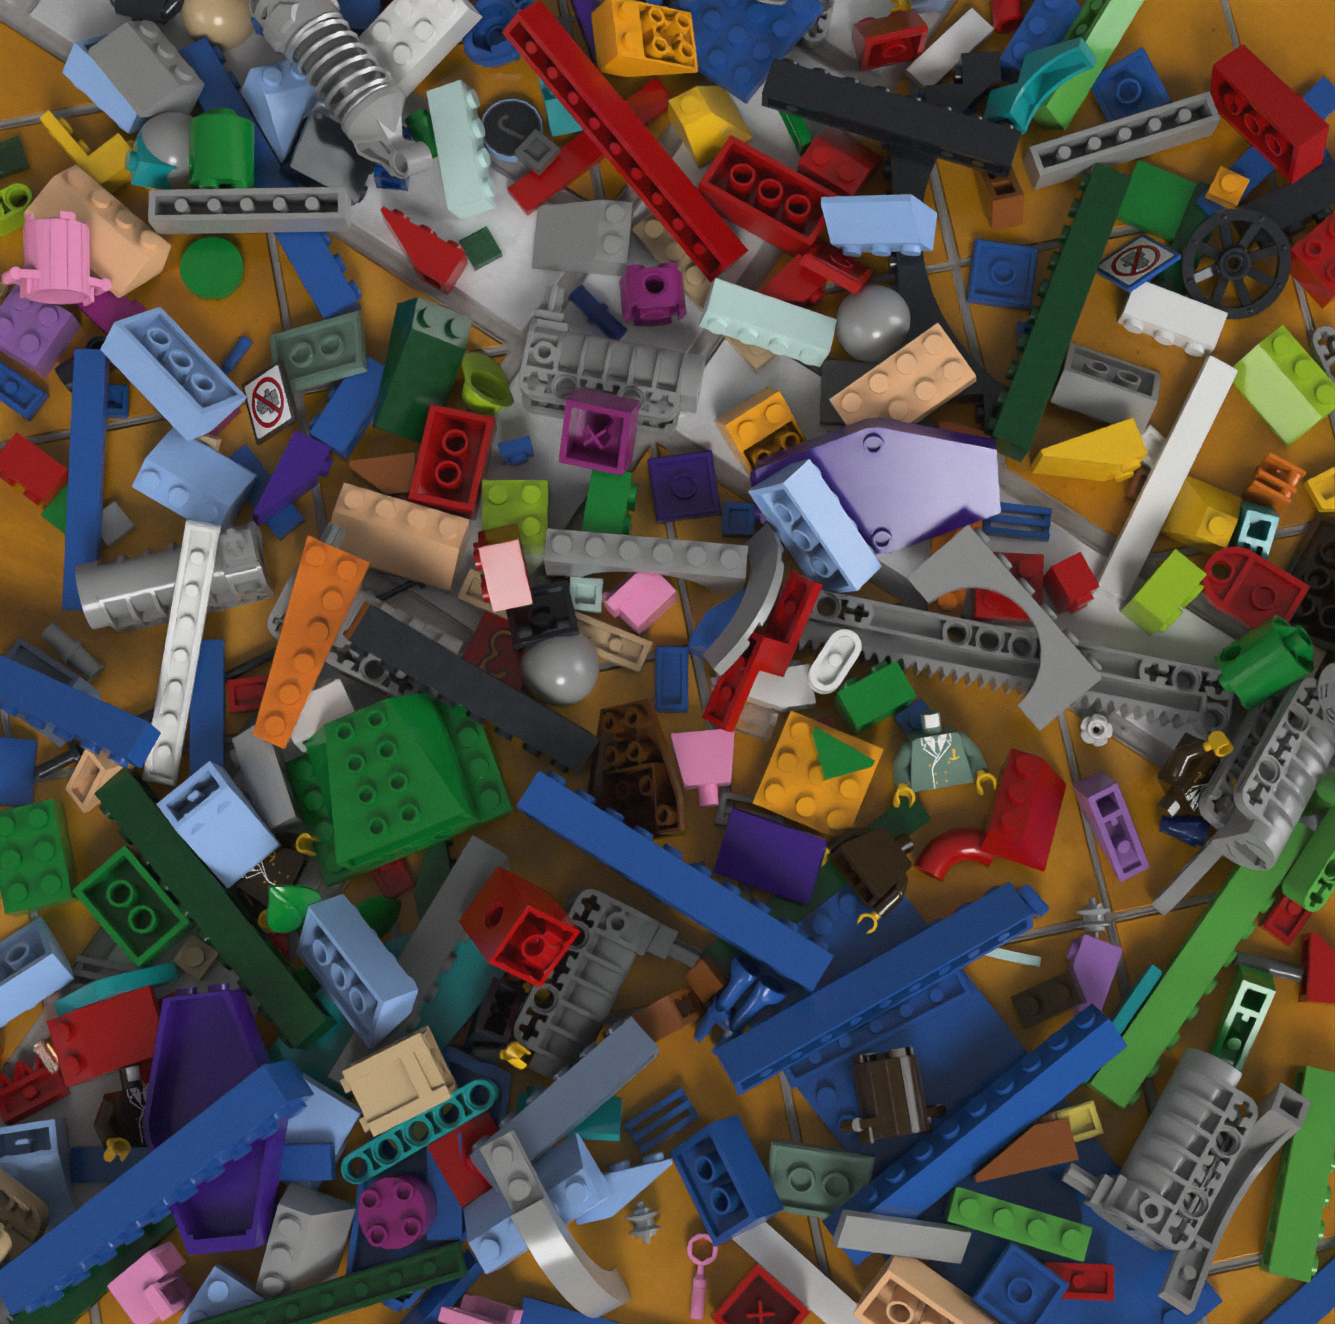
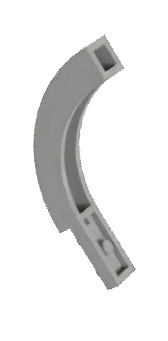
M1280 1083L1257 1105V1120L1192 1244L1184 1250H1174L1158 1292V1297L1186 1315L1195 1310L1215 1253L1235 1210L1267 1162L1290 1137L1302 1128L1311 1101L1283 1083ZM1232 1138L1224 1152H1228L1232 1148ZM1221 1158L1220 1161L1224 1163L1225 1158ZM1214 1172L1211 1178H1216V1174ZM1204 1189V1191L1208 1194L1209 1189ZM1200 1199L1197 1205L1195 1206L1192 1214L1196 1213L1200 1209ZM1181 1234L1178 1240L1183 1241L1184 1236Z
M514 1130L479 1148L513 1212L510 1217L525 1244L552 1284L575 1309L587 1317L595 1319L633 1299L617 1268L607 1271L599 1267L583 1251L571 1235L547 1195Z

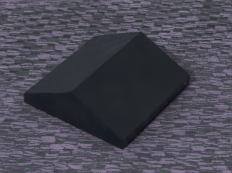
M567 580L532 587L533 604L506 609L514 649L536 645L539 642L554 637L580 635ZM555 628H558V629H559V630H555V631L543 633V632H545V631H547V630H550V629H555Z

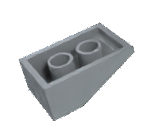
M600 199L538 206L532 269L613 276L626 275L631 246L633 202Z

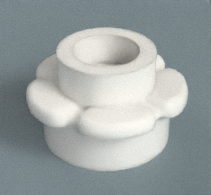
M1094 714L1092 717L1087 716L1080 724L1082 740L1096 747L1106 744L1107 739L1113 733L1112 725L1101 714ZM1094 727L1099 728L1098 733H1095L1093 731Z

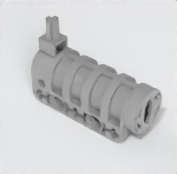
M328 523L320 541L338 548L347 531L335 524ZM299 564L289 577L267 621L268 629L276 641L280 637L281 630L279 627L284 622ZM359 590L333 645L336 647V652L347 655L350 651L353 659L360 663L359 669L350 660H345L342 664L338 655L333 653L332 649L324 666L388 698L429 692L436 698L439 693L427 687L424 692L413 685L412 691L406 690L404 694H401L399 685L391 681L392 673L384 670V674L378 679L367 677L368 670L378 665L381 659L370 653L365 658L349 648L351 642L344 635L366 600L458 655L461 653L464 641ZM400 670L394 675L396 677L395 680L404 685L410 677Z

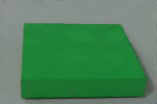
M1138 160L1132 172V178L1116 220L1172 243L1197 183Z

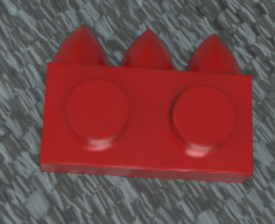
M39 1050L36 1055L35 1072L28 1064L18 1061L14 1069V1083L9 1077L0 1073V1114L3 1123L7 1126H12L71 1094L69 1087H65L59 1063L48 1052Z

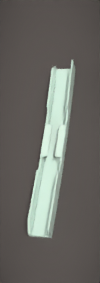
M996 948L984 955L1034 967H1040L1041 957L1001 948Z

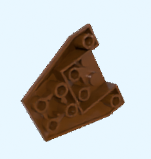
M643 699L601 709L596 735L600 740L594 748L587 793L595 798L596 803L594 805L603 811L607 807L615 810L625 817L623 824L631 829L638 825L654 835L652 841L685 836L683 793L653 699Z

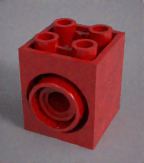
M500 866L496 867L459 920L461 926L489 964L540 988L580 933V930L549 891Z

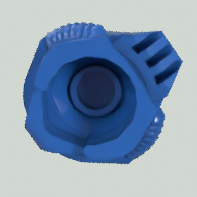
M478 0L475 2L473 7L482 15V18L463 37L464 52L470 60L480 66L490 68L501 67L520 60V53L502 31L519 11L533 4L532 0Z

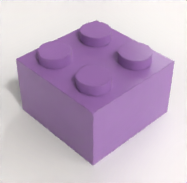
M15 285L0 306V351L46 379L82 326L72 313L57 304H44L30 301L26 297L20 298V285Z

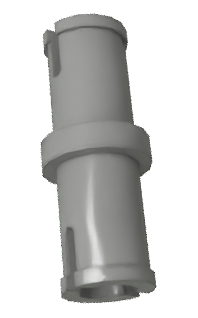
M56 622L49 625L42 633L41 638L62 655L61 660L66 664L71 663L88 681L95 680L104 670V665L100 664L84 649L85 645L80 640L75 641Z

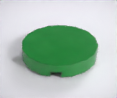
M213 236L201 238L189 245L182 255L179 266L181 279L190 293L204 300H221L229 297L240 287L245 275L244 260L236 246L224 238Z

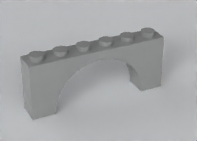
M967 525L906 578L928 604L956 590L979 588L1004 595L1015 602L1027 614L1034 625L1039 639L1040 665L1032 688L1017 706L1040 731L1102 679L1098 673L1102 667L1090 654L1084 657L1076 648L1080 642L1068 628L1063 631L1058 628L1053 622L1058 617L1045 602L1040 606L1031 597L1035 591L1023 577L1017 581L1009 572L1013 566L1001 552L995 555L988 548L987 545L991 541L979 527L973 530Z
M547 528L543 561L548 579L570 580V577H584L601 572H642L690 580L705 586L710 593L735 595L744 589L748 546Z

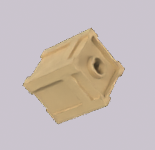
M428 1025L352 1062L350 1067L342 1071L345 1078L340 1080L345 1093L352 1091L362 1110L364 1117L360 1118L359 1121L364 1132L370 1130L373 1137L452 1098V1092L459 1088Z

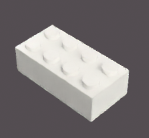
M393 0L360 35L359 42L367 46L368 54L376 57L378 66L385 69L387 78L393 80L395 85H398L406 98L481 20L482 15L468 0ZM367 60L365 67L372 66L371 61ZM371 71L361 74L365 81L367 80ZM376 72L374 79L381 78L380 73ZM380 83L373 85L370 88L380 85Z

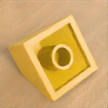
M696 86L668 100V117L698 169L714 161L730 135L746 144L754 140L753 135L727 91L720 86Z
M1187 475L1159 533L1213 555L1217 551L1227 548L1239 519L1242 498Z

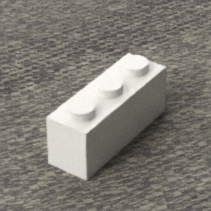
M1145 282L1128 294L1117 323L1124 325V328L1132 333L1150 335L1160 344H1173L1181 347L1191 356L1208 357L1217 344L1228 313Z

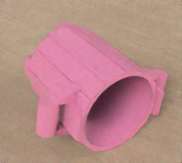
M59 211V217L34 220V213L25 216V225L23 227L24 269H20L17 266L12 267L4 272L1 277L2 281L7 285H20V298L26 297L30 301L44 304L64 305L83 302V306H88L94 302V295L99 296L111 289V282L107 278L98 279L90 277V230L87 221L77 222L75 221V213Z

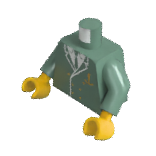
M939 710L921 712L922 730L907 733L906 741L900 744L892 761L894 788L898 789L893 797V805L898 808L900 805L899 796L903 795L909 799V808H911L916 797L914 792L974 782L973 776L977 777L976 791L978 794H984L980 786L984 781L990 782L995 791L997 786L996 779L993 775L987 773L988 767L983 755L966 733L958 732L953 725L942 726Z

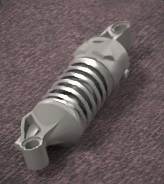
M248 0L250 15L263 28V35L274 51H281L289 62L297 63L296 69L298 74L307 75V85L316 87V97L325 99V109L335 110L334 120L342 122V130L349 140H352L358 155L372 162L380 163L391 177L396 176L400 179L426 171L432 166L433 160L429 147L421 141L407 140L402 136V113L406 101L405 94L398 85H395L393 80L387 78L385 69L378 66L376 57L368 54L367 46L359 42L357 33L350 30L348 22L343 19L340 13V6L337 0ZM367 60L371 61L372 66L365 67ZM371 71L370 75L365 81L361 74ZM376 72L380 73L381 78L374 79ZM380 83V85L370 88L371 86ZM339 93L345 96L338 104L330 105L333 96ZM351 104L344 116L340 117L339 114L342 108Z

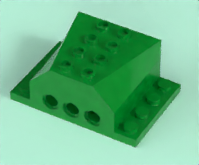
M429 692L391 697L324 724L305 743L308 753L285 762L308 833L320 838V842L315 840L312 842L326 886H335L423 850L428 846L515 812L484 723L481 725L466 716L465 713L468 709L456 704L452 708L436 699Z

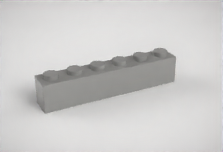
M1208 91L1028 148L1023 164L1032 188L1035 191L1083 176L1084 172L1090 173L1096 162L1106 167H1112L1212 136L1221 119L1211 93Z
M345 187L149 190L148 222L157 234L351 231V199Z

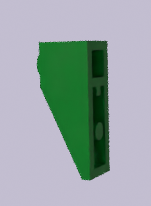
M1240 963L1225 997L1208 1053L1225 1061L1240 1072L1276 993L1272 974Z

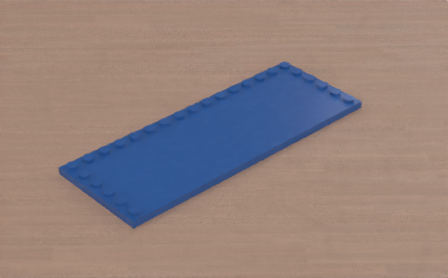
M847 884L796 925L800 927L798 931L800 935L807 939L809 936L812 937V935L819 938L830 946L827 952L834 955L817 983L816 987L833 983L848 969L853 968L856 970L863 966L874 954L879 952L885 953L891 950L904 937L909 935L915 936L926 930L927 923L904 895L903 900L885 918L880 917L877 920L878 924L875 931L867 934L866 932L874 926L873 919L864 917L858 925L857 920L862 914L871 913L874 909L871 907L867 910ZM752 958L751 960L759 967L760 974L733 1006L738 1011L764 975L778 980L787 990V996L779 1004L763 1007L749 1022L748 1025L750 1027L761 1019L768 1020L777 1015L785 1005L791 1002L798 1003L805 999L810 992H805ZM963 969L960 970L974 993L973 998L863 1053L875 1052V1054L889 1052L891 1049L913 1047L914 1055L917 1054L926 1105L941 1103L947 1109L944 1117L931 1119L933 1131L967 1105L971 1099L993 1084L998 1077L1014 1067L1025 1055L1029 1054ZM851 1059L796 1088L844 1150L875 1154L872 1174L873 1181L888 1166L899 1160L918 1142L925 1139L931 1133L919 1134L918 1132L874 1139V1143L860 1145L858 1132L843 1133L840 1130V1122L842 1120L859 1118L850 1065H853ZM1063 1098L1044 1114L1070 1107V1105ZM1095 1137L1075 1142L1079 1160L977 1183L971 1182L969 1174L956 1185L967 1190L1092 1227L1084 1263L1114 1264V1301L1060 1299L1044 1324H1196L1223 1302L1207 1280H1205L1195 1310L1189 1315H1186L1158 1297V1292L1174 1250L1154 1251L1098 1216L1091 1207L1082 1203L1086 1195L1061 1180L1064 1170L1068 1168L1071 1162L1095 1177L1100 1174L1108 1176L1119 1174L1120 1169ZM949 1191L915 1218L916 1220L959 1225L942 1219ZM967 1227L971 1231V1236L961 1264L929 1260V1262L940 1276L972 1297L1008 1243L1012 1240ZM1013 1241L1041 1263L1042 1261L1081 1262Z

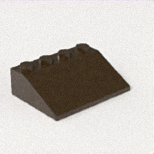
M1318 512L1285 570L1287 573L1311 586L1289 621V624L1292 627L1300 625L1309 635L1313 645L1327 652L1323 661L1332 664L1335 663V518Z

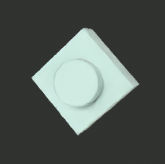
M570 577L569 590L574 611L601 614L603 579Z

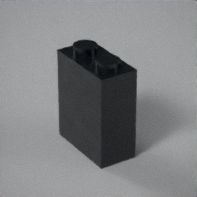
M312 109L302 115L279 172L305 187H345L352 206L360 203L365 197L368 189L365 183L368 176L373 174L377 168L378 163L358 155L352 140H349L345 135L340 123Z

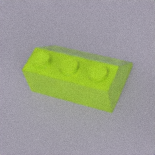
M1284 325L1261 341L1233 366L1238 372L1232 385L1287 448L1335 411V384Z

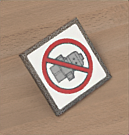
M283 359L277 360L241 385L243 393L247 397L245 402L257 445L263 444L299 421Z

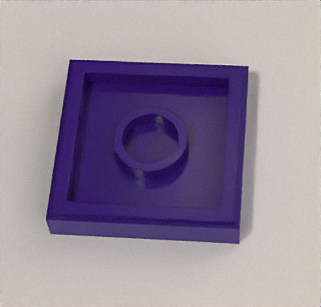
M712 450L647 459L656 524L721 515Z

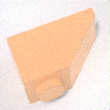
M84 750L65 788L84 813L100 803V800L94 793L123 768L108 759L110 754L100 751L99 755H95ZM128 764L127 768L133 770L134 765Z

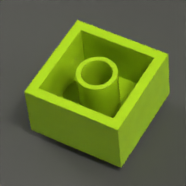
M482 480V530L517 523L523 552L544 553L546 530L550 528V487L548 480Z
M1175 549L1157 567L1120 612L1150 637L1157 630L1164 633L1183 613L1179 607L1184 609L1203 590L1204 586L1200 582L1207 574Z

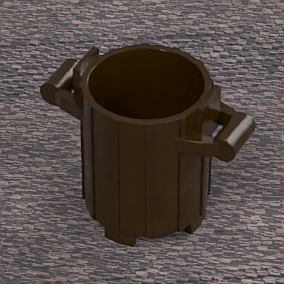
M912 1046L891 1049L889 1052L878 1054L874 1052L851 1056L853 1065H850L859 1118L842 1120L840 1122V1130L843 1133L858 1132L860 1145L872 1144L874 1139L918 1132L919 1134L932 1133L931 1119L941 1118L946 1115L947 1109L944 1104L926 1105L918 1058L917 1054L914 1055Z

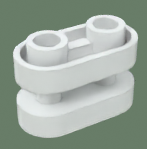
M841 629L831 635L808 672V684L813 691L824 695L834 692L839 687L862 649L861 640L855 632Z

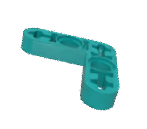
M176 962L166 963L97 980L55 1001L53 1004L57 1017L71 1011L148 985H153V988L175 982L180 979Z

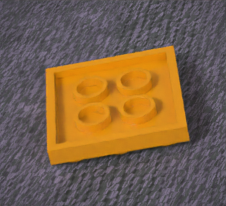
M790 711L752 804L832 837L845 828L853 826L884 749ZM815 727L875 760L873 766L866 770L823 781L810 738L811 732Z

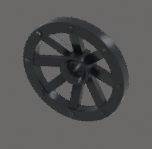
M1230 208L1218 211L1202 220L1186 239L1181 252L1179 266L1181 282L1190 299L1228 313L1226 319L1251 317L1269 307L1279 297L1288 281L1291 269V251L1288 240L1276 222L1260 212L1245 208ZM1236 220L1250 221V225L1234 247L1229 222ZM1217 226H1219L1223 248L1221 251L1202 242L1204 237ZM1260 228L1266 231L1274 245L1253 251H1245ZM1196 251L1214 259L1215 264L1194 272ZM1277 255L1274 277L1251 267V262ZM1234 257L1235 264L1229 268L1227 265L1228 260ZM1219 273L1220 275L1209 300L1202 294L1197 283ZM1245 276L1268 286L1252 302L1243 281ZM1230 279L1241 306H1220Z

